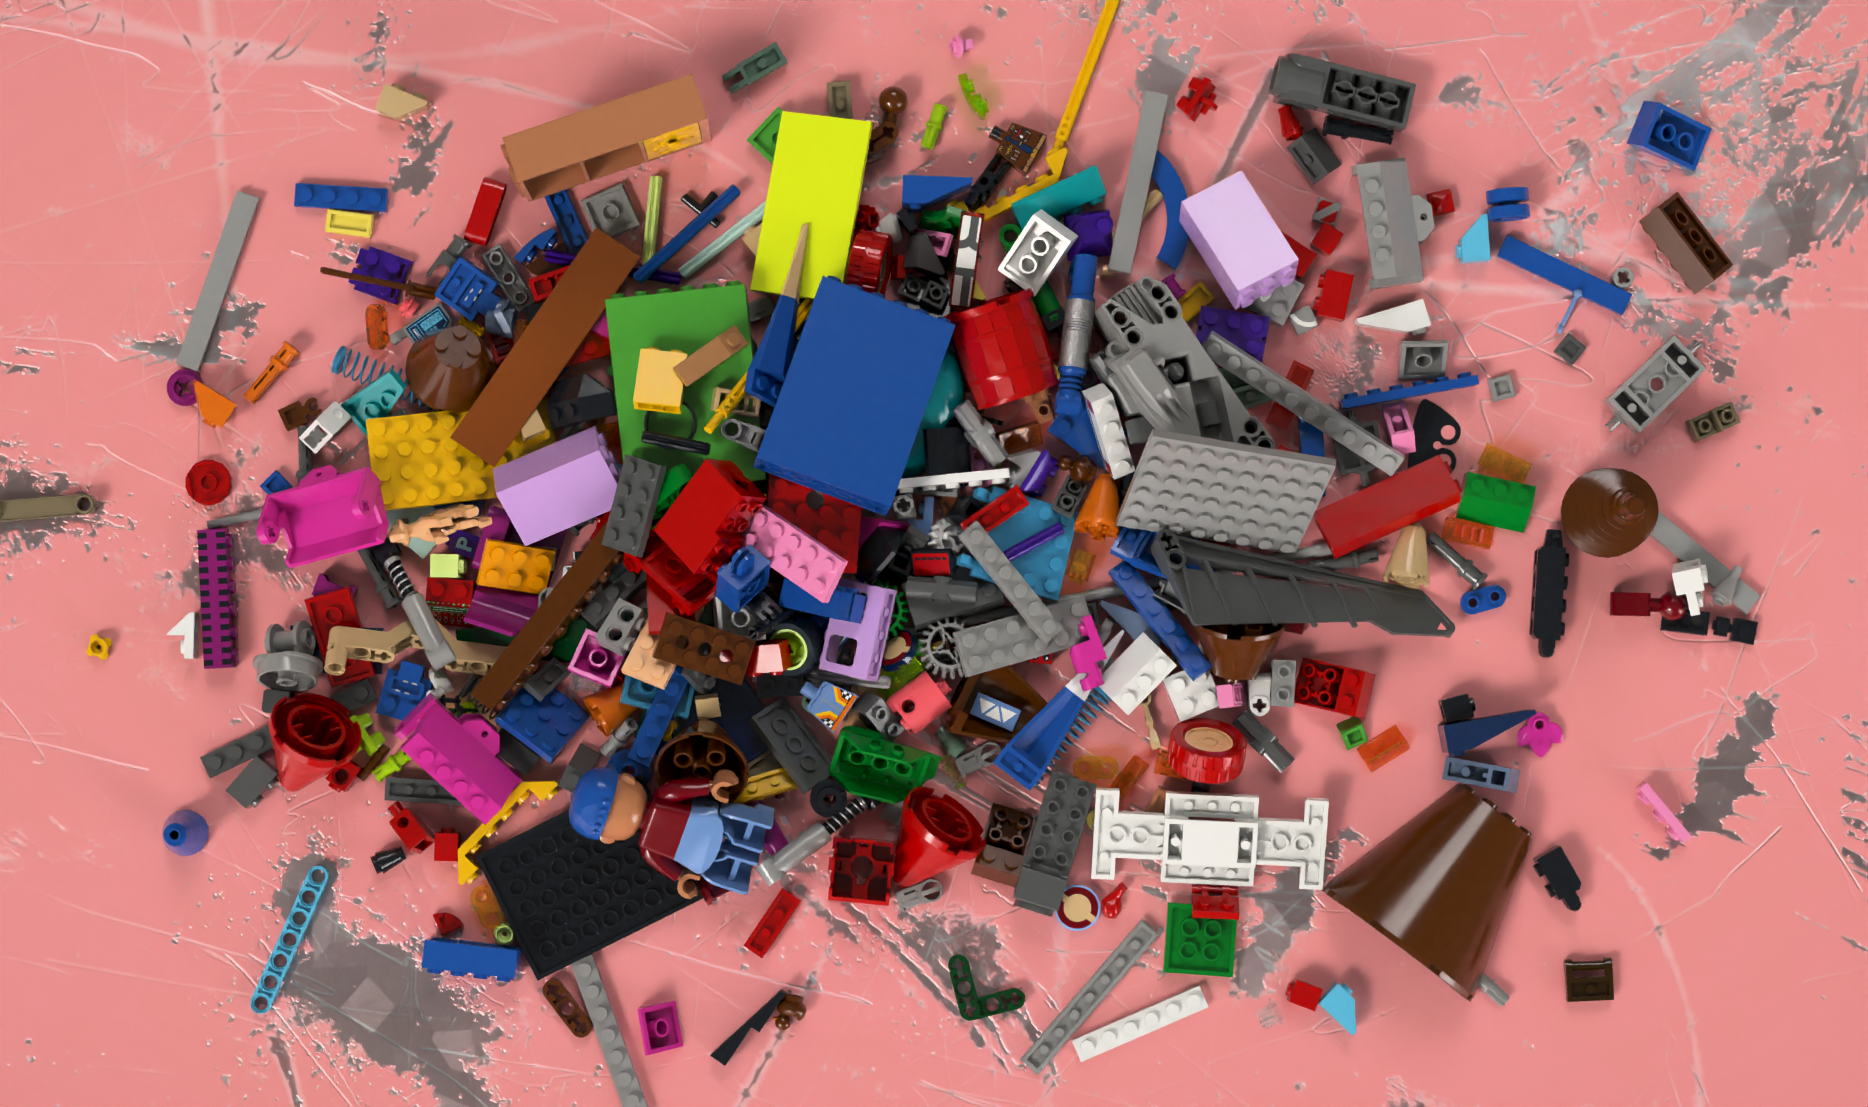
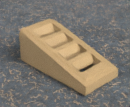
M714 387L710 411H715L719 406L721 394H725V399L732 390ZM746 393L742 410H738V404L730 414L759 418L761 400ZM749 398L753 399L751 412L747 411Z

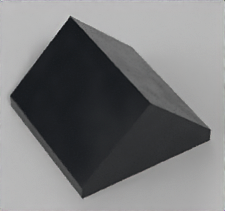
M878 526L858 550L857 565L869 584L874 581L897 553L905 533L904 529Z

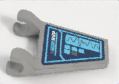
M439 302L415 320L391 334L389 339L393 345H397L408 337L412 344H414L422 335L431 330L450 327L453 320Z

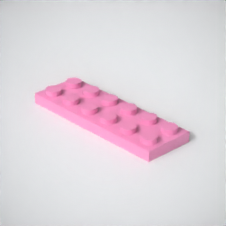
M762 504V509L752 517L747 529L741 532L746 539L741 547L752 545L771 561L770 567L822 603H829L848 561Z

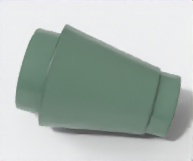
M945 725L941 726L934 734L949 757L953 756L957 759L968 748V745L965 743L966 740L948 731Z

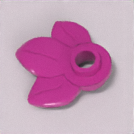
M1536 712V715L1528 718L1527 724L1520 728L1517 733L1518 746L1529 744L1533 753L1539 757H1543L1549 751L1551 743H1562L1563 733L1559 725L1550 722L1548 716L1543 712ZM1537 721L1543 722L1540 727H1535Z

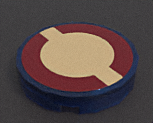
M897 630L898 635L896 637H893L891 633L888 634L889 640L886 641L881 663L882 670L887 672L897 671L900 669L899 666L902 664L907 665L913 659L918 643L910 631Z

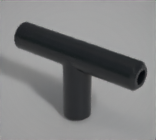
M711 191L702 203L699 204L688 194H684L681 201L699 215L718 198V195ZM715 217L709 224L717 228L721 221Z

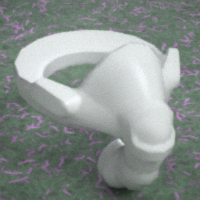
M433 667L430 668L429 678L435 687V691H427L426 696L431 693L438 698L445 693H451L454 688H452V683L448 676L441 669L436 671Z

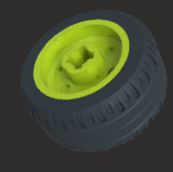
M793 615L776 626L773 632L770 634L766 633L765 639H788L792 666L786 669L782 675L791 678L804 676L820 664L819 659L825 642L818 625L802 615Z

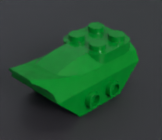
M845 726L839 732L829 774L850 794L896 804L904 801L913 788L921 787L929 779L934 778L941 756L885 740L883 735L876 731L856 726Z

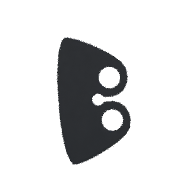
M1423 399L1417 409L1413 423L1416 452L1408 454V469L1437 455L1447 454L1451 458L1450 468L1453 471L1456 466L1455 454L1447 448L1435 449L1433 444L1436 441L1442 445L1456 443L1460 437L1461 428L1458 422L1441 407ZM1446 425H1451L1455 429L1456 434L1450 440L1444 439L1441 435V429Z

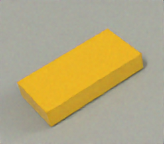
M1201 281L1177 300L1182 308L1181 316L1186 323L1201 311V306H1207L1215 299Z

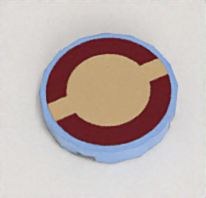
M1084 885L1066 887L1058 912L1055 911L1057 920L1064 927L1073 931H1082L1090 928L1097 921L1100 914V902L1097 895Z

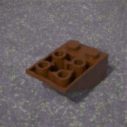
M993 803L982 836V841L986 839V846L975 858L971 874L1015 888L1037 816Z

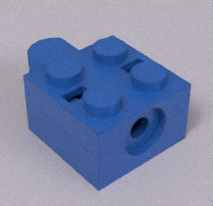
M752 545L740 548L732 557V561L728 565L726 563L723 564L717 572L716 597L735 613L739 612L768 585L771 561Z

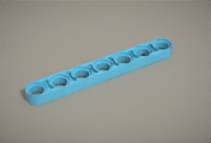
M318 865L312 867L303 882L251 998L250 1006L255 1013H266L274 1004L329 881L330 873L325 866ZM316 869H320L325 873V878L320 883L314 881L312 877ZM307 890L315 894V901L311 904L303 900V894ZM296 912H303L305 914L306 921L304 924L298 925L294 922L293 917ZM287 933H293L296 936V943L293 946H288L284 942V936ZM283 954L287 958V963L284 967H278L275 964L274 959L276 955ZM272 975L276 977L277 985L275 988H268L266 986L265 979L267 976ZM260 996L265 997L268 1001L267 1007L263 1010L257 1008L255 1004L256 999Z

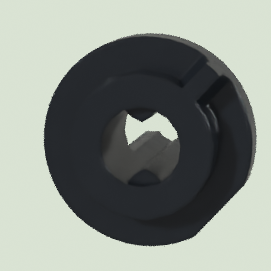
M820 781L811 790V807L820 816L832 817L844 810L847 804V792L837 781ZM829 793L831 796H833V799L831 801L829 798L823 797Z

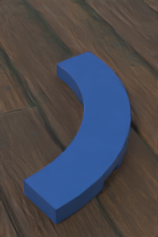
M1157 150L1151 178L1163 195L1167 214V229L1163 245L1156 258L1176 270L1183 257L1189 238L1179 222L1181 201L1187 199V194L1174 167Z

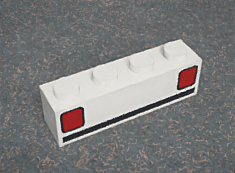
M1104 383L1082 391L1105 469L1114 480L1134 472V464L1113 394Z

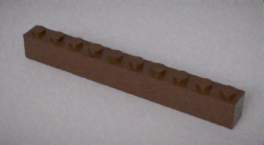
M607 522L470 693L494 713L498 714L499 711L502 712L508 706L509 698L513 693L521 690L524 685V679L528 674L531 675L536 671L540 659L551 652L553 649L552 644L557 638H561L566 633L567 625L572 619L575 620L581 614L582 606L586 601L589 602L594 598L597 593V587L601 582L605 583L609 579L612 568L624 560V552L602 545Z

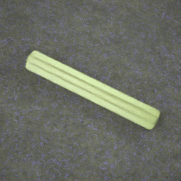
M656 175L650 176L642 265L653 257L656 251L663 180L661 176Z

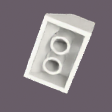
M1143 632L1102 674L1105 684L1099 687L1129 715L1177 664Z

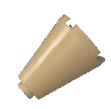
M1413 523L1402 528L1384 571L1383 580L1389 583L1390 579L1395 581L1394 585L1412 589H1420L1421 584H1424L1425 588L1428 587L1430 580L1426 530L1421 528V524Z

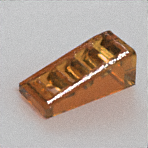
M1446 517L1442 539L1453 543L1490 549L1494 527L1455 517ZM1466 526L1464 537L1461 538L1462 528ZM1472 528H1475L1473 540H1470ZM1481 530H1484L1483 539L1481 543L1479 542Z

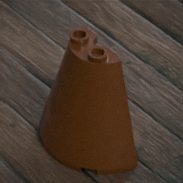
M1010 665L966 678L964 675L951 699L950 704L952 707L947 711V715L951 716L950 721H946V728L954 734L1009 743L1048 703ZM979 692L1021 710L1013 732L970 714Z

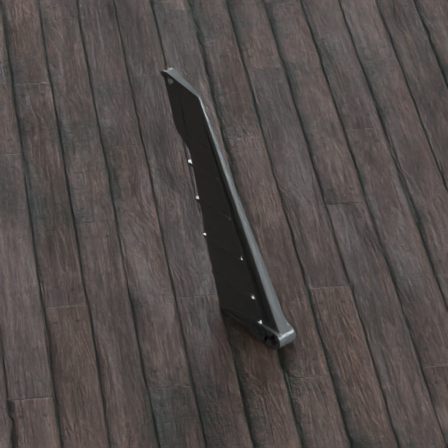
M1169 529L1160 530L1151 545V552L1162 574L1167 577L1193 626L1271 624L1272 627H1277L1278 624L1310 623L1312 627H1317V623L1349 622L1352 628H1356L1358 626L1356 622H1370L1392 635L1450 638L1455 631L1454 623L1421 590L1177 536ZM1186 564L1200 566L1201 570L1187 569ZM1212 568L1241 572L1245 576L1213 572ZM1255 575L1287 579V581L1255 577ZM1297 581L1308 582V583H1315V584L1299 583V582H1297ZM1442 623L1446 630H1438L1437 628Z

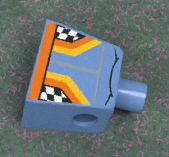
M824 680L819 687L806 681L800 690L801 694L810 699L806 708L833 733H835L858 698V695Z

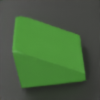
M1351 717L1336 724L1347 750L1368 742L1367 735L1359 718Z

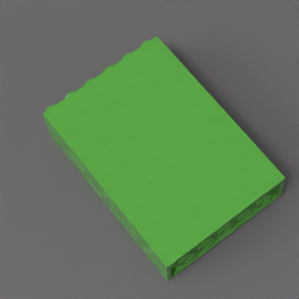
M740 281L726 282V286L718 287L717 283L704 284L703 289H695L694 286H683L677 292H672L670 288L658 289L657 294L649 295L647 291L633 292L634 296L626 297L624 293L612 294L610 295L611 299H605L623 463L626 454L666 466L665 474L673 467L685 464L694 476L706 459L733 461L744 473L743 475L752 482L768 480L767 472L753 468L758 452L725 438L721 431L724 421L731 418L762 428L761 413H759V418L730 414L727 419H723L711 434L704 430V427L716 413L715 411H710L714 387L732 390L748 371L755 356L746 285L741 284ZM736 325L748 342V345L740 353L684 388L683 401L692 408L697 422L692 440L710 443L709 455L677 449H664L657 445L641 442L642 433L645 430L644 419L647 410L634 409L633 404L640 349L656 347L660 351L669 352L676 349L683 351L689 357L715 337ZM721 394L719 405L724 400L725 394ZM744 397L739 402L738 410H742ZM749 398L748 412L752 411V398ZM682 404L681 414L651 411L649 415V431L688 438L692 432L693 418L689 409L684 404ZM731 422L726 425L725 432L727 435L735 436L738 433L739 428L736 423ZM754 433L751 443H753L756 433Z

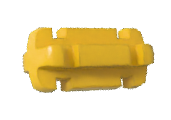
M461 316L457 323L458 325L465 326L466 329L479 337H482L485 333L483 327L480 328L479 324L475 321H470L464 316Z

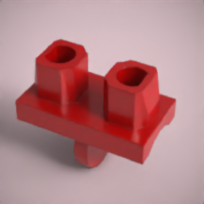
M1193 77L1188 88L1195 93L1192 99L1182 96L1177 106L1185 113L1189 120L1195 122L1200 113L1206 115L1209 109L1216 111L1218 106L1214 103L1217 95L1212 93L1215 85L1211 83V80L1207 77H1204L1203 80Z

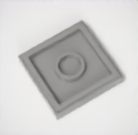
M619 183L580 201L593 231L597 227L614 238L641 225L623 183Z

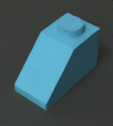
M1482 214L1460 238L1458 245H1455V257L1459 258L1460 264L1483 263L1490 260L1487 214Z
M1335 982L1322 995L1318 1004L1351 1035H1354L1356 1033L1355 999L1351 996L1353 991L1345 983L1339 985Z

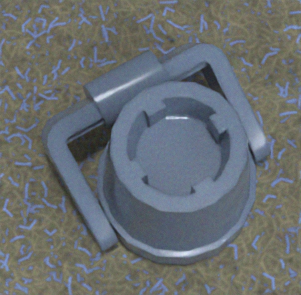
M509 298L500 300L494 310L487 311L485 318L486 333L510 339L516 337L520 317Z

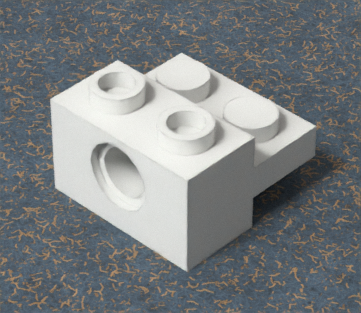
M1700 559L1672 564V577L1676 595L1686 594L1690 615H1699L1700 607H1704L1702 591L1705 590V583H1708L1706 564L1701 565Z

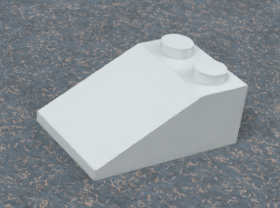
M1041 209L1033 214L997 270L1023 289L1032 288L1035 297L1066 256L1078 235Z

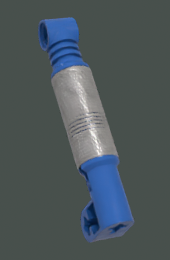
M1076 254L1070 263L1068 283H1072L1071 294L1066 300L1058 361V372L1061 377L1059 383L1061 384H1059V390L1056 395L1054 411L1055 413L1079 416L1081 409V380H1083V376L1087 373L1096 305L1093 293L1098 257L1090 254Z

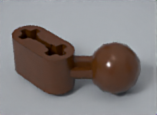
M890 86L881 92L879 105L881 110L884 111L883 121L881 125L872 130L870 142H873L882 135L884 127L887 130L890 128L893 130L891 133L892 138L889 139L886 136L875 142L872 147L873 151L870 152L868 149L867 157H871L884 149L898 136L897 116L906 109L908 104L906 93L899 87Z

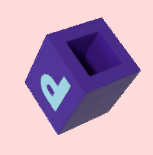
M457 530L447 536L449 537V541L446 542L448 551L474 559L480 540L479 536Z

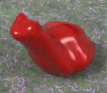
M1123 882L1119 883L1101 901L1103 915L1108 919H1115L1121 911V897L1128 889Z

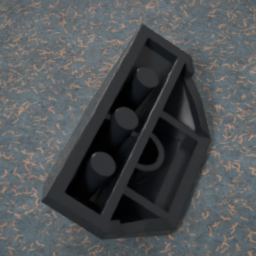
M588 373L553 383L547 406L551 429L554 431L618 414L614 391L606 388Z

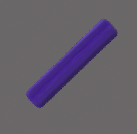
M1057 522L1008 548L1003 553L1011 562L1064 533V529Z

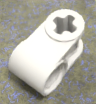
M1257 673L1255 680H1246V690L1248 695V711L1255 717H1261L1270 710L1271 673ZM1258 700H1260L1261 704L1265 705V708L1261 709L1260 712H1258L1257 708H1253V704L1257 703Z

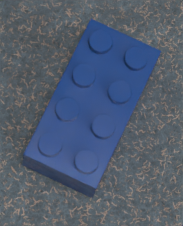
M429 937L424 942L421 968H427L428 973L441 974L444 970L451 971L450 975L464 976L467 973L474 974L473 978L478 979L497 976V981L510 982L513 978L520 975L522 949L516 946Z

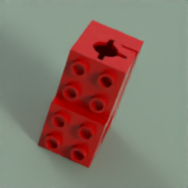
M706 459L653 529L693 574H717L723 564L726 563L728 565L734 554L742 548L741 546L746 540L741 532L747 529L749 521L762 509V504L767 499L755 484L743 475L744 473L733 461Z

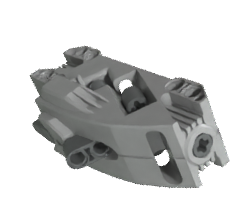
M1144 276L1136 283H1131L1113 295L1094 312L1092 325L1107 346L1090 357L1088 361L1101 380V383H1104L1113 394L1119 411L1125 417H1132L1131 420L1125 421L1130 445L1147 442L1152 429L1275 449V443L1265 427L1256 417L1250 416L1181 316L1182 308L1167 285ZM1178 380L1179 384L1173 385V382Z

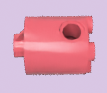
M924 670L891 695L886 704L896 717L902 716V719L899 721L910 735L913 733L917 734L952 707L944 696L951 691V688L941 678V675L933 681ZM915 706L912 712L907 713L909 707Z

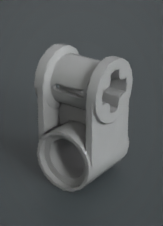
M732 418L724 421L721 427L725 438L756 452L759 451V445L766 432L762 428ZM733 422L738 425L739 430L735 436L726 434L725 427L728 423ZM754 433H756L755 439L753 443H751Z

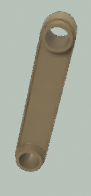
M89 494L0 501V522L89 515L95 512L97 501ZM88 498L91 505L88 510L84 511L81 503L84 499Z

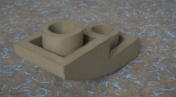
M1729 402L1685 423L1695 443L1741 422L1732 402Z

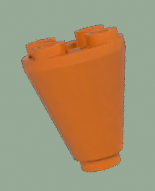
M1099 474L1076 518L1074 525L1076 532L1089 533L1092 539L1099 541L1105 540V537H1118L1121 527L1116 526V518L1119 513L1117 479L1114 480L1109 474Z

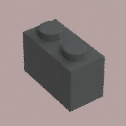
M257 755L225 791L244 808L248 809L252 806L256 808L264 799L262 794L267 789L272 790L279 782V779H277L279 776L278 770L261 755Z

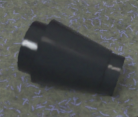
M400 846L375 852V855L370 858L377 874L381 872L384 874L405 860L406 856Z

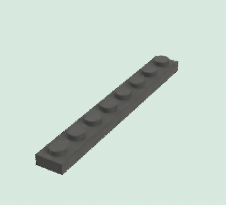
M369 678L328 697L344 706L349 713L378 699ZM267 725L200 757L209 778H213L253 759L257 755L272 750L269 726Z

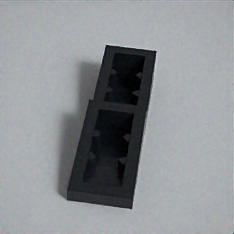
M781 989L716 1048L710 1056L726 1066L751 1027L760 1032L786 992Z

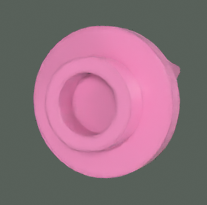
M954 35L953 40H950L949 44L950 52L956 58H961L963 52L974 49L973 39L962 40L960 35Z

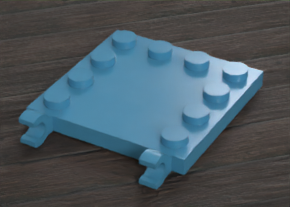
M993 486L988 491L978 487L974 489L972 497L988 504L1007 490ZM1025 496L1030 504L987 534L1003 552L1059 522L1064 529L1063 534L1011 561L1012 565L1038 597L1055 602L1059 598L1075 532L1074 525L1079 512L1075 511L1072 518L1069 519L1050 509L1052 504ZM966 554L957 556L956 565L971 569L969 576L995 583L975 557L973 558Z

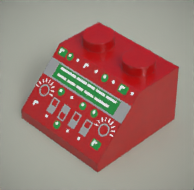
M427 577L425 600L434 618L441 625L473 628V624L463 620L471 605L477 583L467 580Z

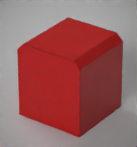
M1324 222L1311 241L1310 246L1324 256H1330L1344 234Z

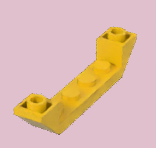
M1058 146L1047 152L1048 156L1045 157V163L1052 175L1048 176L1046 173L1035 179L1036 183L1030 187L1025 184L1015 190L1016 194L1009 198L1007 195L996 199L994 201L995 205L987 208L985 205L974 211V217H980L982 225L1011 210L1012 203L1058 183L1068 152L1066 147L1060 149ZM955 200L945 206L950 205L969 211L964 200L961 202Z
M558 781L521 782L509 795L502 809L486 825L482 823L458 849V882L461 885H464L466 882L470 885L479 876L477 871L481 867L468 856L469 853L473 855L482 846L479 842L485 836L491 837L498 829L495 825L501 819L506 821L513 814L514 811L511 808L517 802L521 805L529 797V789L541 801H544L546 798L551 800L559 792L557 789Z

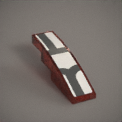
M968 211L961 212L949 306L972 308L985 214Z

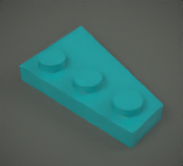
M391 368L346 399L340 406L350 414L351 419L367 437L366 419L386 417L407 385Z

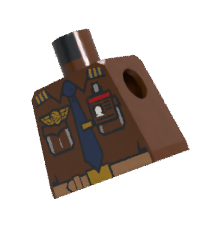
M1011 123L1007 132L995 125L989 138L1000 144L996 154L1004 161L1012 164V167L1020 174L1026 176L1047 135Z

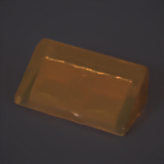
M1394 725L1357 748V751L1370 772H1374L1408 751L1410 747L1398 727Z
M1133 755L1108 788H1119V800L1122 801L1147 770L1149 764L1137 755Z

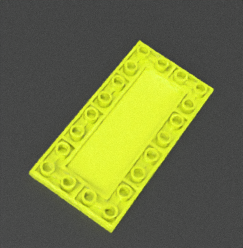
M782 111L750 287L752 292L781 295L803 224H808V234L799 298L814 299L823 276H834L840 279L841 283L845 284L873 126L871 121Z

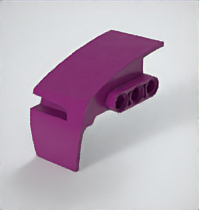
M493 505L490 506L487 516L492 518V524L483 527L471 568L479 570L486 538L524 544L505 509ZM568 529L530 545L557 548L556 567ZM550 571L547 588H549L554 571ZM477 585L471 605L463 621L510 637L517 636L536 612L539 594Z

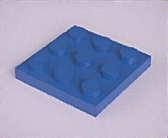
M523 686L509 702L508 706L497 716L495 722L547 762L551 763L587 721L590 714L557 689H554L540 702Z

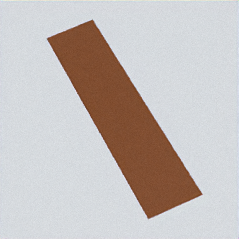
M596 227L450 438L495 468L605 309V299H611L610 295L617 292L640 256Z

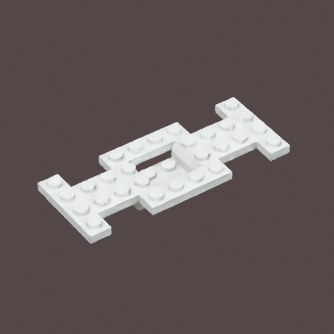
M1096 787L1091 879L1114 880L1115 859L1131 858L1161 860L1160 882L1253 887L1254 868L1256 865L1300 867L1299 889L1323 890L1329 808L1328 798L1305 797L1304 818L1302 820L1258 817L1259 795L1166 791L1164 813L1118 811L1119 788ZM1188 817L1226 818V819H1234V822H1232V821H1211V820H1190V819H1188Z

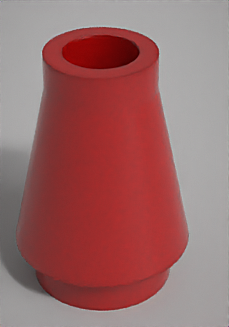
M1291 105L1279 108L1278 113L1282 137H1285L1286 141L1298 139L1303 135L1302 130L1304 128L1293 112Z

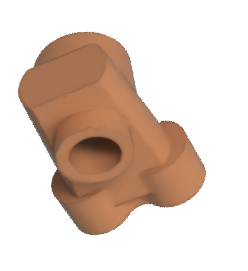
M1050 388L1024 397L1025 403L1030 404L1040 425L1055 419L1049 397L1052 394ZM1040 407H1047L1048 413L1046 415L1040 414Z

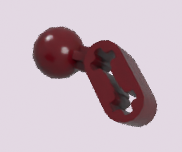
M1676 591L1666 592L1661 598H1651V593L1610 592V616H1650V612H1660L1668 620H1678L1683 617L1687 610L1685 597L1683 595L1677 596Z

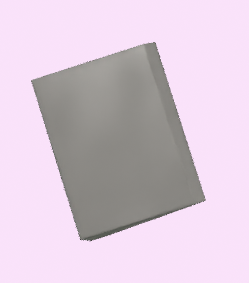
M1448 340L1401 341L1398 343L1399 379H1434L1444 377Z

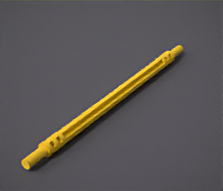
M1106 0L1054 136L1056 140L1052 149L1058 146L1062 149L1064 142L1067 143L1120 0Z
M805 299L799 306L795 332L807 319L814 299ZM747 372L716 408L715 415L704 427L707 433L711 434L723 419H727L747 393L744 391Z

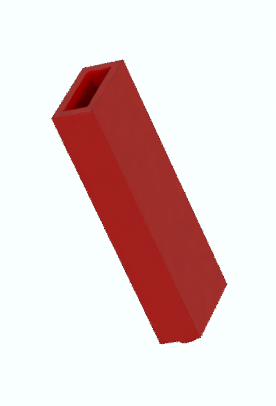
M1437 455L1315 511V523L1334 559L1461 502L1460 492H1462V488L1457 479H1452L1450 475L1452 470L1448 462H1443L1440 455Z

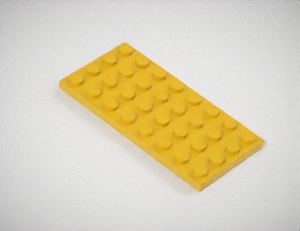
M549 400L540 401L536 407L546 428L545 433L523 442L520 433H518L495 468L556 442L555 431L551 429L547 406ZM439 411L366 419L371 471L381 481L380 488L386 511L499 499L495 491L494 467L450 438L467 412L452 413L453 411Z

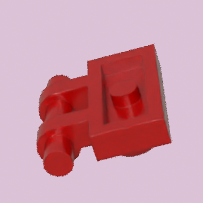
M1192 884V894H1201L1192 895V918L1239 920V897L1229 896H1238L1239 887ZM1209 894L1221 895V896H1209Z

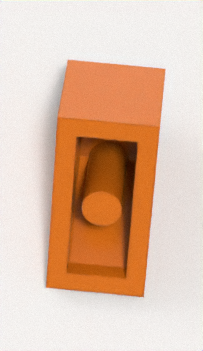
M194 379L192 385L199 413L204 417L203 422L214 429L216 425L223 428L237 404Z

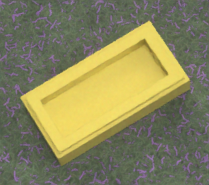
M328 209L325 232L371 238L374 215Z

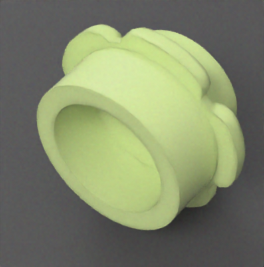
M507 922L496 926L493 932L495 941L500 945H510L514 941L515 935Z

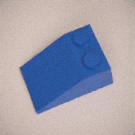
M1643 101L1627 144L1650 155L1695 171L1712 128L1659 102Z
M903 175L902 208L907 209V212L911 210L912 213H920L921 209L930 208L971 189L973 177Z
M1082 398L1079 416L1058 413L1048 428L1047 433L1079 454L1088 456L1091 462L1105 470L1086 403ZM1123 427V431H1124V434H1125V437H1126V436H1127V430H1126V428Z

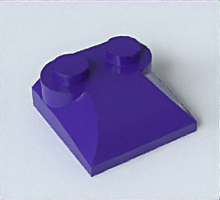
M1110 210L1063 215L1064 226L1078 235V238L1067 253V261H1072L1076 254H1090L1096 257L1111 256L1113 220L1110 216Z
M1042 450L1020 486L1022 493L1034 499L1036 496L1041 498L1047 488V485L1044 483L1048 476L1053 478L1059 469L1056 464L1058 460L1051 456L1047 450Z

